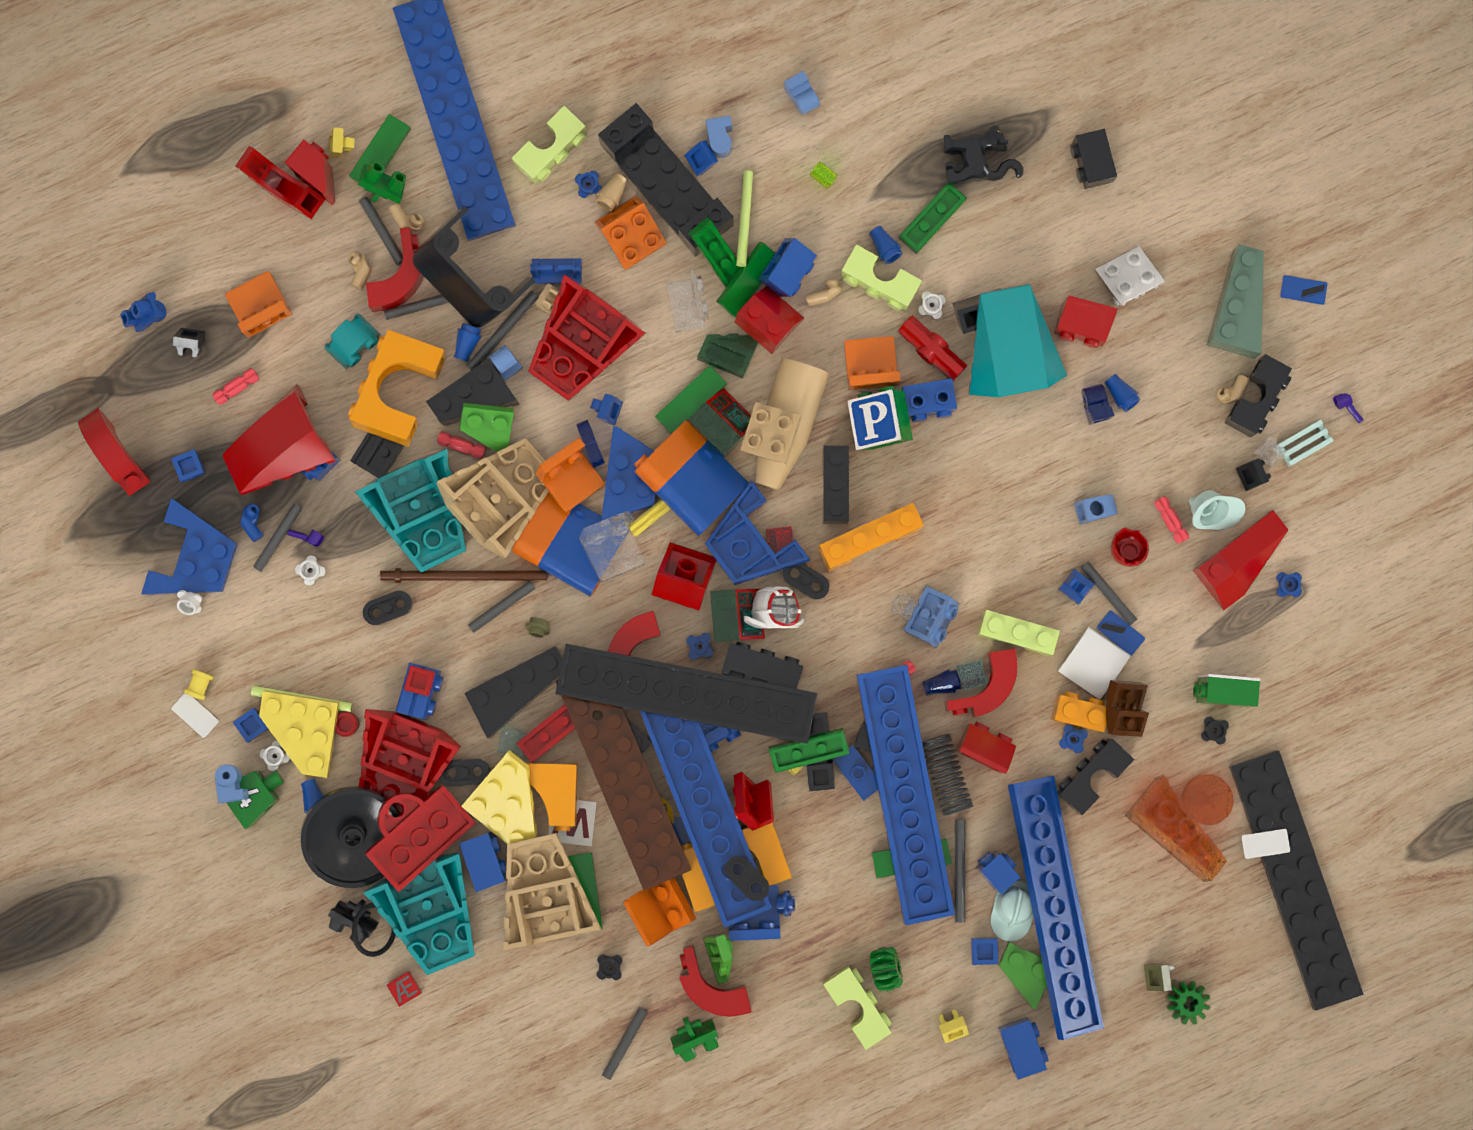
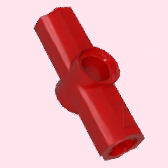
M913 315L898 329L897 332L916 348L917 354L925 362L939 369L948 379L954 381L968 366L949 349L948 343L940 335L928 330Z

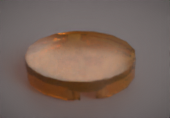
M1211 774L1198 775L1191 779L1184 787L1181 797L1182 807L1187 816L1194 822L1203 825L1220 823L1231 813L1234 803L1233 792L1222 778Z

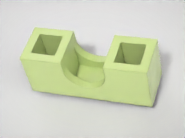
M565 106L547 122L548 129L556 137L551 147L539 149L528 141L512 157L514 165L534 184L538 181L543 182L551 174L550 169L556 163L559 165L563 163L569 156L568 151L573 146H580L586 139V126Z
M856 245L841 271V276L844 277L843 281L853 287L861 286L866 289V294L875 299L883 298L888 301L887 305L897 311L901 309L907 311L922 280L902 269L890 281L879 280L873 272L878 256Z
M985 610L982 613L976 636L1023 647L1025 650L1052 656L1054 655L1060 631Z
M847 965L824 980L823 985L837 1006L847 1000H855L862 1005V1015L856 1022L851 1024V1028L865 1050H867L892 1033L889 1029L892 1023L884 1011L879 1013L874 1006L878 1001L869 989L865 992L860 983L864 980L856 968L851 970Z

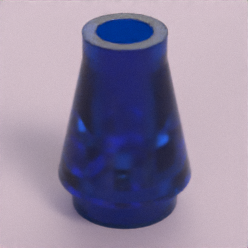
M947 669L928 680L922 681L926 696L956 693V690L962 689L956 669L952 671Z

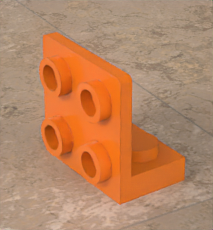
M637 196L629 199L612 212L607 213L594 222L607 239L624 269H628L666 245V241L649 211Z
M269 271L225 294L240 322L238 326L241 332L248 338L293 315Z
M893 336L844 341L848 390L899 386L901 381L900 371H897Z
M577 438L540 464L535 473L564 512L570 511L605 485V482L581 453L585 444L580 438Z
M675 878L645 891L642 889L623 901L628 914L631 916L647 947L653 945L674 930L697 919Z

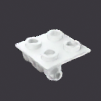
M1139 246L1095 269L1114 295L1112 299L1116 306H1124L1126 302L1133 298L1138 299L1139 295L1143 296L1145 292L1153 288L1157 289L1158 285L1165 282Z

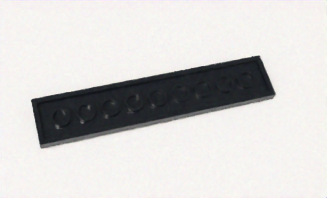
M571 644L565 645L555 692L556 695L808 744L817 693Z
M1274 751L1229 766L1252 834L1280 829L1287 830L1290 852L1263 856L1261 860L1313 1010L1317 1011L1364 995L1280 751Z

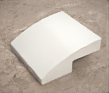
M1088 627L1059 667L1058 672L1100 700L1108 690L1110 680L1116 679L1130 658V655Z

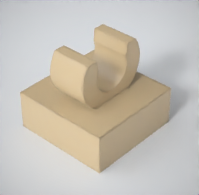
M548 283L535 302V306L551 314L559 289Z

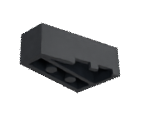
M489 359L426 401L443 426L460 422L463 403L497 407L520 405Z

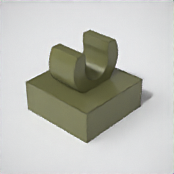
M1154 963L1144 965L1147 991L1165 992L1172 990V985L1176 983V980H1171L1170 971L1174 970L1173 966Z

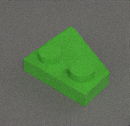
M463 403L459 424L460 430L498 452L509 445L514 410L513 408Z
M711 934L703 937L717 984L720 985L728 982L733 961L731 955L733 946L730 939L726 938L725 934Z
M1008 942L998 966L1029 1005L1036 1009L1047 986L1042 958Z

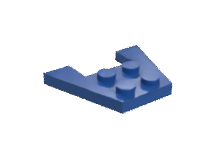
M752 480L705 542L706 547L734 585L811 561L796 539L777 553H774L747 516L767 502Z
M171 498L164 522L185 528L187 533L173 577L148 570L141 594H178L180 590L192 593L223 592L238 544Z

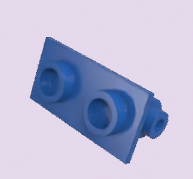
M582 258L532 259L530 272L532 278L536 281L534 284H562L564 275L582 284Z

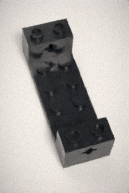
M637 103L598 134L600 145L695 257L701 252L688 233L708 217L712 220L721 235L734 226L733 215L718 198L713 200L655 132L653 121Z

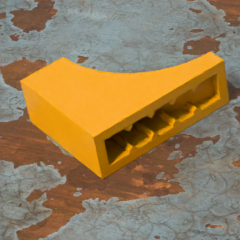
M526 763L530 769V785L536 789L545 803L549 826H555V831H570V826H576L578 764Z

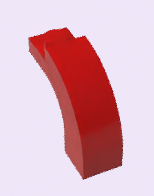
M248 146L235 165L236 168L262 189L311 220L325 201V198L311 187L284 172L251 146Z
M410 227L400 228L403 260L397 273L383 281L366 283L368 306L372 312L384 311L402 305L416 293L423 281L424 276L415 268L412 262L413 254L419 248V239L417 234H413Z
M99 408L78 421L80 431L98 461L111 478L118 482L129 496L150 483L149 477L130 456L119 440L114 425Z
M654 611L638 615L626 622L616 632L608 652L630 656L634 648L640 643L660 637L661 634Z
M1015 648L987 653L990 667V678L987 686L982 692L973 697L944 701L946 711H952L953 715L968 713L967 708L971 707L972 717H978L999 707L1011 693L1016 681L1017 657Z
M694 945L683 947L684 953L680 954V960L683 970L688 968V973L680 974L679 979L684 991L697 1006L714 1015L726 1017L752 1013L746 985L729 989H720L710 985L701 975Z

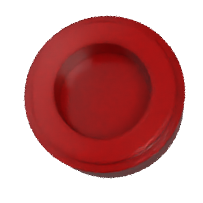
M347 711L338 713L335 732L342 737L354 735L359 728L357 716Z

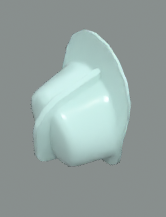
M1207 490L1200 493L1197 497L1189 498L1191 514L1193 515L1192 522L1197 529L1226 530L1240 522L1246 510L1245 504L1240 498L1222 496L1216 491Z
M1016 881L1002 894L997 892L991 914V926L993 932L1002 940L1017 941L1022 939L1030 929L1033 912L1027 884L1022 881Z

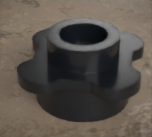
M1213 717L1205 718L1204 732L1201 733L1202 740L1216 741L1219 745L1224 744L1227 729L1229 728L1228 722L1226 720H1214ZM1214 728L1217 729L1216 733H1213Z
M601 954L597 958L599 963L597 977L601 980L605 978L619 980L622 976L620 972V964L623 961L620 955L607 957L605 954ZM608 965L612 966L611 970L607 969Z

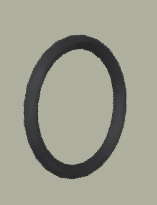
M373 903L363 906L356 914L352 924L354 945L357 950L369 957L380 956L385 953L393 944L396 936L393 929H391L388 942L378 951H368L361 946L357 937V925L364 912L376 907Z

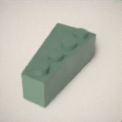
M1240 244L1233 250L1209 334L1208 346L1253 359L1261 355L1264 251Z

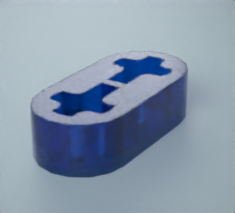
M585 420L576 424L593 468L605 464L589 421Z

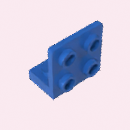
M777 885L769 886L768 898L772 909L730 925V941L781 939L780 918L777 912Z

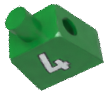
M275 770L266 777L260 771H253L242 777L240 789H248L249 799L229 802L227 804L244 829L253 827L279 801V797L274 789L283 784L284 780L278 771Z

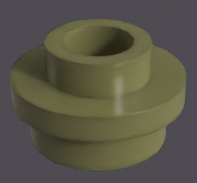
M531 617L525 625L529 634L534 637L542 638L550 633L549 622L542 618Z

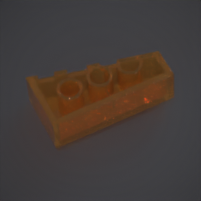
M1164 774L1155 777L1125 816L1201 881H1212L1226 864V858L1209 835L1200 827L1195 816L1183 804V800L1169 785V781Z

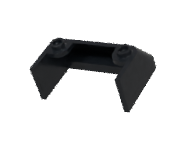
M461 207L414 252L412 262L415 268L470 325L483 327L509 308L536 281L531 277H527L512 292L504 286H494L485 294L450 258L459 247V238L451 227L468 211L466 207Z

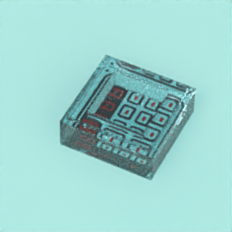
M982 660L956 666L962 690L987 685Z
M503 727L497 752L506 754L510 750L517 757H522L523 751L516 743L528 733Z

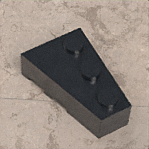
M739 641L736 642V645L730 643L722 674L797 689L803 666L799 665V659L785 656L783 660L774 657L775 652L761 648L760 652L751 650V645Z

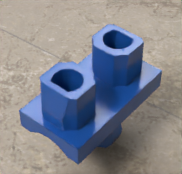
M155 292L147 293L139 301L133 302L129 310H124L120 313L124 327L134 326L136 332H143L154 322L162 321L166 317V308L163 303L155 300Z

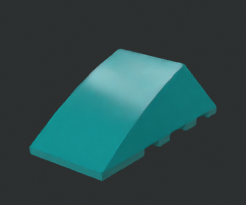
M1030 284L979 294L976 339H974V358L971 366L972 376L971 385H969V395L999 398L1049 388L1067 376Z
M447 449L419 458L372 480L354 491L419 572H424L466 551L461 523L446 507L436 483L452 475L448 463Z
M459 853L439 856L400 892L386 878L363 892L376 906L379 914L386 919L396 936L403 941L407 947L406 949L426 975L475 956Z

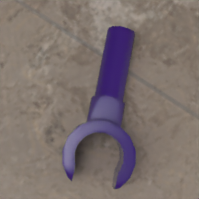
M1341 393L1333 397L1334 404L1339 410L1346 407L1358 423L1364 420L1354 408L1352 397L1349 394Z
M291 529L287 532V535L302 539L315 547L320 546L325 536L313 529L309 535Z

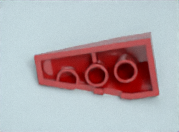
M1272 510L1193 570L1223 610L1246 594L1288 532V528L1275 511Z

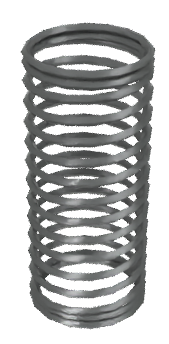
M945 734L922 742L923 747L940 743L925 749L924 753L941 749L925 755V758L944 754L926 761L927 764L947 759L929 766L928 769L948 765L930 772V775L951 770L932 777L931 780L951 776L935 782L933 785L954 781L936 788L935 791L958 786L936 795L938 797L958 792L939 799L938 802L961 797L942 804L940 807L964 802L943 810V816L974 806L971 802L972 799H965L970 794L964 793L968 791V788H962L967 784L961 782L965 778L958 777L963 772H955L961 769V766H954L960 762L954 760L958 757L957 755H951L956 750H948L954 747V744H947L952 741L951 734Z

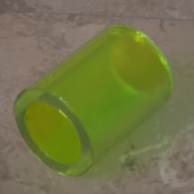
M821 161L810 173V176L826 189L838 177L835 172Z

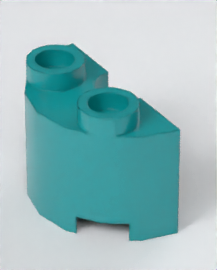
M358 313L355 314V318L351 322L346 319L330 336L333 340L324 346L325 350L345 369L349 366L351 368L354 367L362 358L359 354L365 348L368 350L372 349L378 343V337L381 335Z

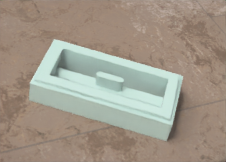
M1322 420L1317 421L1276 445L1288 467L1334 441L1328 435V430L1322 425ZM1315 428L1318 429L1319 432L1293 448L1285 450L1284 446ZM1323 437L1324 441L1292 460L1289 457L1292 453Z

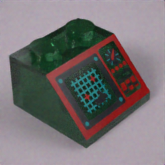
M723 388L706 401L688 419V422L725 458L744 439L751 414Z
M760 589L710 591L714 643L765 639L764 629L752 627L744 622V616L752 618L753 601L756 592Z

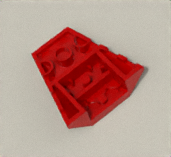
M564 275L560 290L553 303V309L545 324L544 333L541 340H539L528 372L570 401L643 337L646 332L595 293Z
M298 384L249 427L223 453V459L241 495L272 485V482L278 479L286 480L292 478L293 474L303 470L306 472L314 470L317 465L336 462L327 442L317 434L305 409L308 403Z
M366 709L359 787L374 790L387 799L395 794L409 793L423 801L461 746L444 730L402 713ZM393 803L400 815L402 805L400 803Z

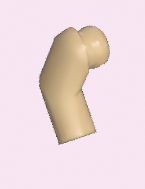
M398 203L389 208L390 213L400 228L410 227L412 231L422 228L424 219L420 214H405Z
M352 252L348 257V261L352 264L356 274L350 285L362 290L371 272V268L362 253Z
M837 279L828 280L825 284L826 290L807 294L808 305L814 306L826 303L839 295L841 292L839 281Z

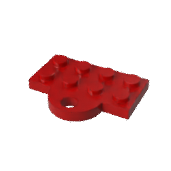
M442 784L423 801L409 793L395 794L381 805L378 812L377 822L383 837L364 854L390 884L400 892L476 822ZM400 803L402 805V812L399 816L392 817L389 814L391 804Z

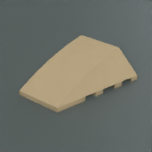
M526 438L436 482L446 507L481 546L504 559L549 492L535 474L539 465L546 460Z
M557 833L507 844L506 879L508 880L507 892H505L507 906L506 918H504V929L506 931L503 951L602 930Z

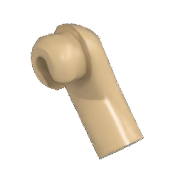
M1238 375L1232 387H1222L1217 390V400L1222 404L1238 401L1242 398L1250 379L1246 376Z

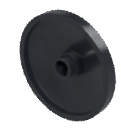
M344 787L327 793L313 804L302 824L301 849L309 868L319 878L338 887L358 888L373 884L384 877L364 853L383 837L378 827L377 817L381 805L387 800L385 796L364 787ZM391 804L389 814L392 817L399 816L397 809Z

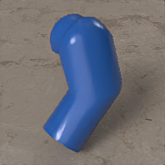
M251 503L244 508L240 524L250 539L256 542L264 535L257 527L260 512L259 506Z

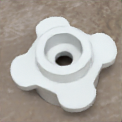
M929 291L924 292L921 296L923 299L922 305L918 308L919 314L922 316L927 314L933 316L934 319H939L942 316V305L946 302L943 295L931 294Z
M308 556L306 561H303L295 568L296 574L300 575L308 586L313 585L318 577H323L326 573L325 568L317 563L315 556ZM312 568V573H309L308 569Z
M184 590L178 592L179 601L177 602V608L181 613L193 615L201 612L200 602L202 597L199 594Z
M274 741L272 746L260 751V757L264 759L270 771H275L279 765L290 761V757L285 753L278 741Z

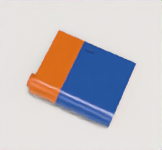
M687 420L649 457L644 454L634 464L637 467L634 472L697 536L702 534L749 484Z
M548 492L522 531V534L512 546V553L591 597L629 531L611 521L602 523L601 515L581 504H578L568 512H564L550 492Z

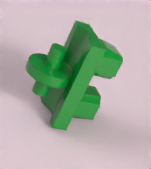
M375 160L369 166L364 164L361 169L358 185L372 193L370 200L376 202L379 197L399 204L404 192L406 175L396 171L392 176L384 173L385 167L383 164Z
M688 1016L683 1018L685 1025L676 1029L677 1035L670 1037L675 1055L679 1054L684 1062H688L697 1056L694 1047L703 1044L705 1050L709 1052L719 1047L717 1041L718 1034L712 1019L703 1023L700 1019L691 1022Z

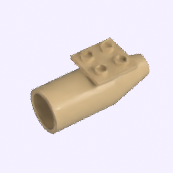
M785 358L781 359L767 405L755 402L740 451L757 456L755 483L775 490H780L807 446L829 377L828 372L802 362Z

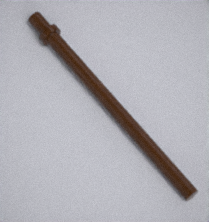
M396 568L395 571H380V580L395 581V583H401L402 581H547V572L402 571L401 568Z

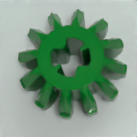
M882 947L872 951L869 961L870 970L877 989L887 992L900 988L903 983V975L896 950L893 947Z
M1191 980L1188 987L1185 981H1180L1181 989L1179 990L1177 987L1172 986V991L1175 992V995L1166 996V999L1173 1001V1003L1166 1007L1169 1011H1174L1172 1018L1176 1020L1181 1017L1182 1024L1186 1025L1189 1019L1192 1024H1197L1196 1016L1198 1015L1200 1018L1205 1019L1206 1016L1202 1013V1010H1210L1211 1008L1209 1005L1204 1004L1205 1001L1210 999V995L1203 994L1204 986L1200 985L1196 988L1195 981ZM1187 997L1193 1000L1190 1003V1008L1183 1005V1003L1187 1002Z

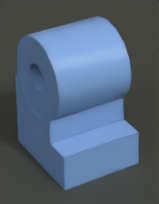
M804 71L784 81V90L801 115L820 106L819 99L811 88Z
M731 116L707 119L706 128L710 148L717 158H725L732 150L731 138L726 133L732 131Z
M506 345L489 356L490 361L505 381L523 369Z
M1113 494L1083 499L1074 503L1079 525L1118 514Z
M224 764L215 772L218 803L249 799L248 789H240L241 770L234 765Z

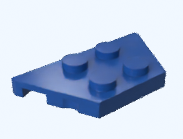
M613 426L601 517L602 523L609 522V520L623 515L632 514L640 509L652 507L655 502L656 493L634 472L637 469L634 464L644 454L649 457L654 451L616 426Z

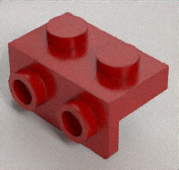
M743 772L733 775L734 787L732 790L735 796L734 813L736 818L746 824L752 831L774 822L771 782L765 780L755 784Z

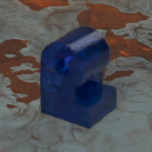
M1103 384L1081 390L1089 425L1110 420L1115 416L1112 406L1110 407Z

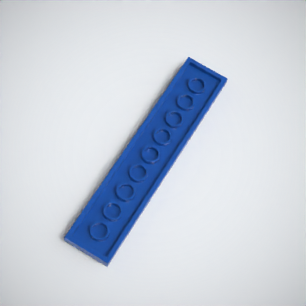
M414 0L393 7L457 208L466 207L468 209L461 217L468 241L516 226L443 1Z
M904 664L856 674L903 923L906 926L953 916L955 912L908 666Z
M640 711L724 928L772 909L768 895L760 901L750 900L726 875V864L735 856H742L756 869L757 867L738 819L735 816L733 806L700 723ZM736 864L733 867L734 873L741 874L743 866ZM754 883L751 886L752 891L759 893L761 885Z
M1054 775L1009 784L1008 789L1057 1039L1066 1040L1104 1029Z

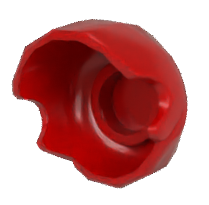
M1127 527L1122 528L1114 535L1110 545L1111 555L1114 560L1120 565L1127 567L1139 566L1147 559L1149 553L1148 540L1139 530H1130Z

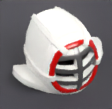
M772 586L760 589L756 592L753 601L752 618L744 616L746 624L759 629L798 628L804 623V616H800L801 610L797 598L789 587Z

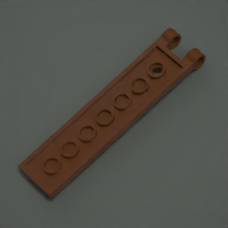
M562 696L643 890L645 891L691 871L623 708ZM597 710L603 714L600 720L593 718V713Z

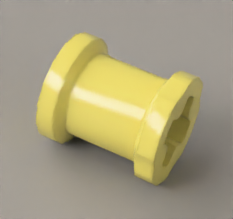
M192 669V679L188 688L184 689L183 693L205 700V691L210 680L214 679V676Z

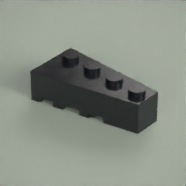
M554 646L464 693L487 739L492 738L500 729L515 718L517 714L558 680L563 659L558 647Z

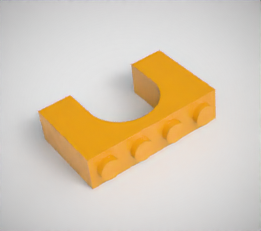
M387 330L385 337L381 336L378 341V354L375 359L372 358L369 362L367 369L369 375L366 381L361 382L358 389V395L360 396L357 403L351 405L348 417L354 428L409 447L418 427L417 418L386 406L379 398L380 386L388 375L400 370L413 371L437 380L446 355L444 349Z
M911 503L820 544L818 552L829 573L851 563L853 559L894 540L897 542L919 532L924 525L914 503Z
M773 823L754 831L749 827L743 828L742 832L748 847L758 858L769 886L792 878ZM691 842L681 845L691 868V871L682 874L695 912L714 906L713 897Z

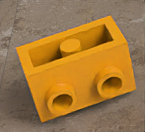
M1066 691L1064 695L1056 696L1051 720L1100 733L1105 732L1107 724L1105 701L1090 698L1089 702L1079 700V694Z

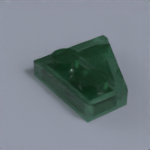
M731 333L725 336L709 334L703 342L697 360L743 379L759 343L750 335H739V333Z

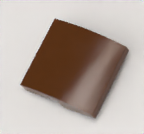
M1110 680L1106 699L1108 734L1143 736L1149 712L1141 710L1148 685L1140 682Z

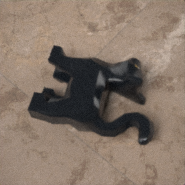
M991 126L984 134H970L954 140L950 135H944V153L950 155L960 154L963 159V163L960 165H954L952 162L946 163L948 185L965 184L970 181L979 182L982 180L997 181L1002 179L1009 169H1013L1016 177L1021 178L1024 169L1022 164L1016 159H1008L1002 162L996 171L989 169L985 150L1007 151L1006 145L1008 140L1004 139V135L998 126Z

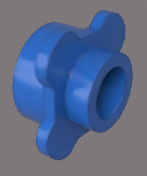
M596 171L578 174L575 177V182L579 186L578 194L581 198H586L590 194H597L602 189L598 182L599 174ZM588 182L591 183V185H590L589 187L586 186V183H588Z
M1297 572L1293 574L1279 573L1276 576L1278 581L1277 595L1279 597H1285L1286 595L1299 597L1302 593L1300 589L1301 575ZM1288 582L1291 583V587L1287 586Z
M703 633L697 637L690 635L686 639V643L690 647L689 657L692 660H697L698 657L703 656L709 658L713 655V649L710 648L711 636L708 633ZM698 644L702 645L701 649L697 648Z
M1066 725L1063 728L1064 734L1062 739L1059 741L1060 747L1062 749H1072L1075 753H1081L1084 749V739L1088 737L1087 731L1085 729H1075L1072 725ZM1073 736L1076 738L1075 741L1071 740Z
M784 891L783 894L777 895L778 914H784L785 917L791 916L792 911H795V898L791 896L790 891Z

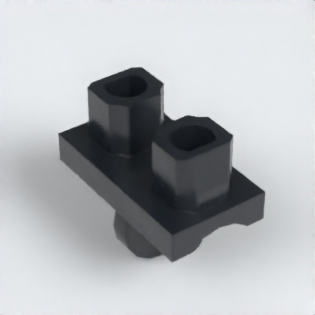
M361 899L358 904H355L349 900L346 904L339 900L328 915L331 917L329 928L340 933L345 926L352 929L354 918L358 911L366 905V901ZM369 911L363 913L357 925V937L360 944L371 936L379 924L378 921L370 918L371 912Z

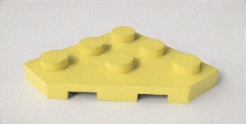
M264 690L259 717L301 774L329 777L340 702Z
M509 750L461 807L506 844L532 839L538 834L537 824H535L534 820L535 808L533 793L530 788L529 766Z

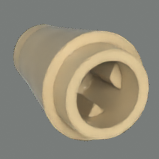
M615 173L596 194L597 199L595 203L608 212L618 208L627 179Z

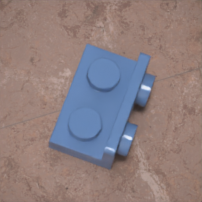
M926 586L903 631L937 648L939 643H942L946 637V629L950 621L954 620L958 613L959 603L952 597Z

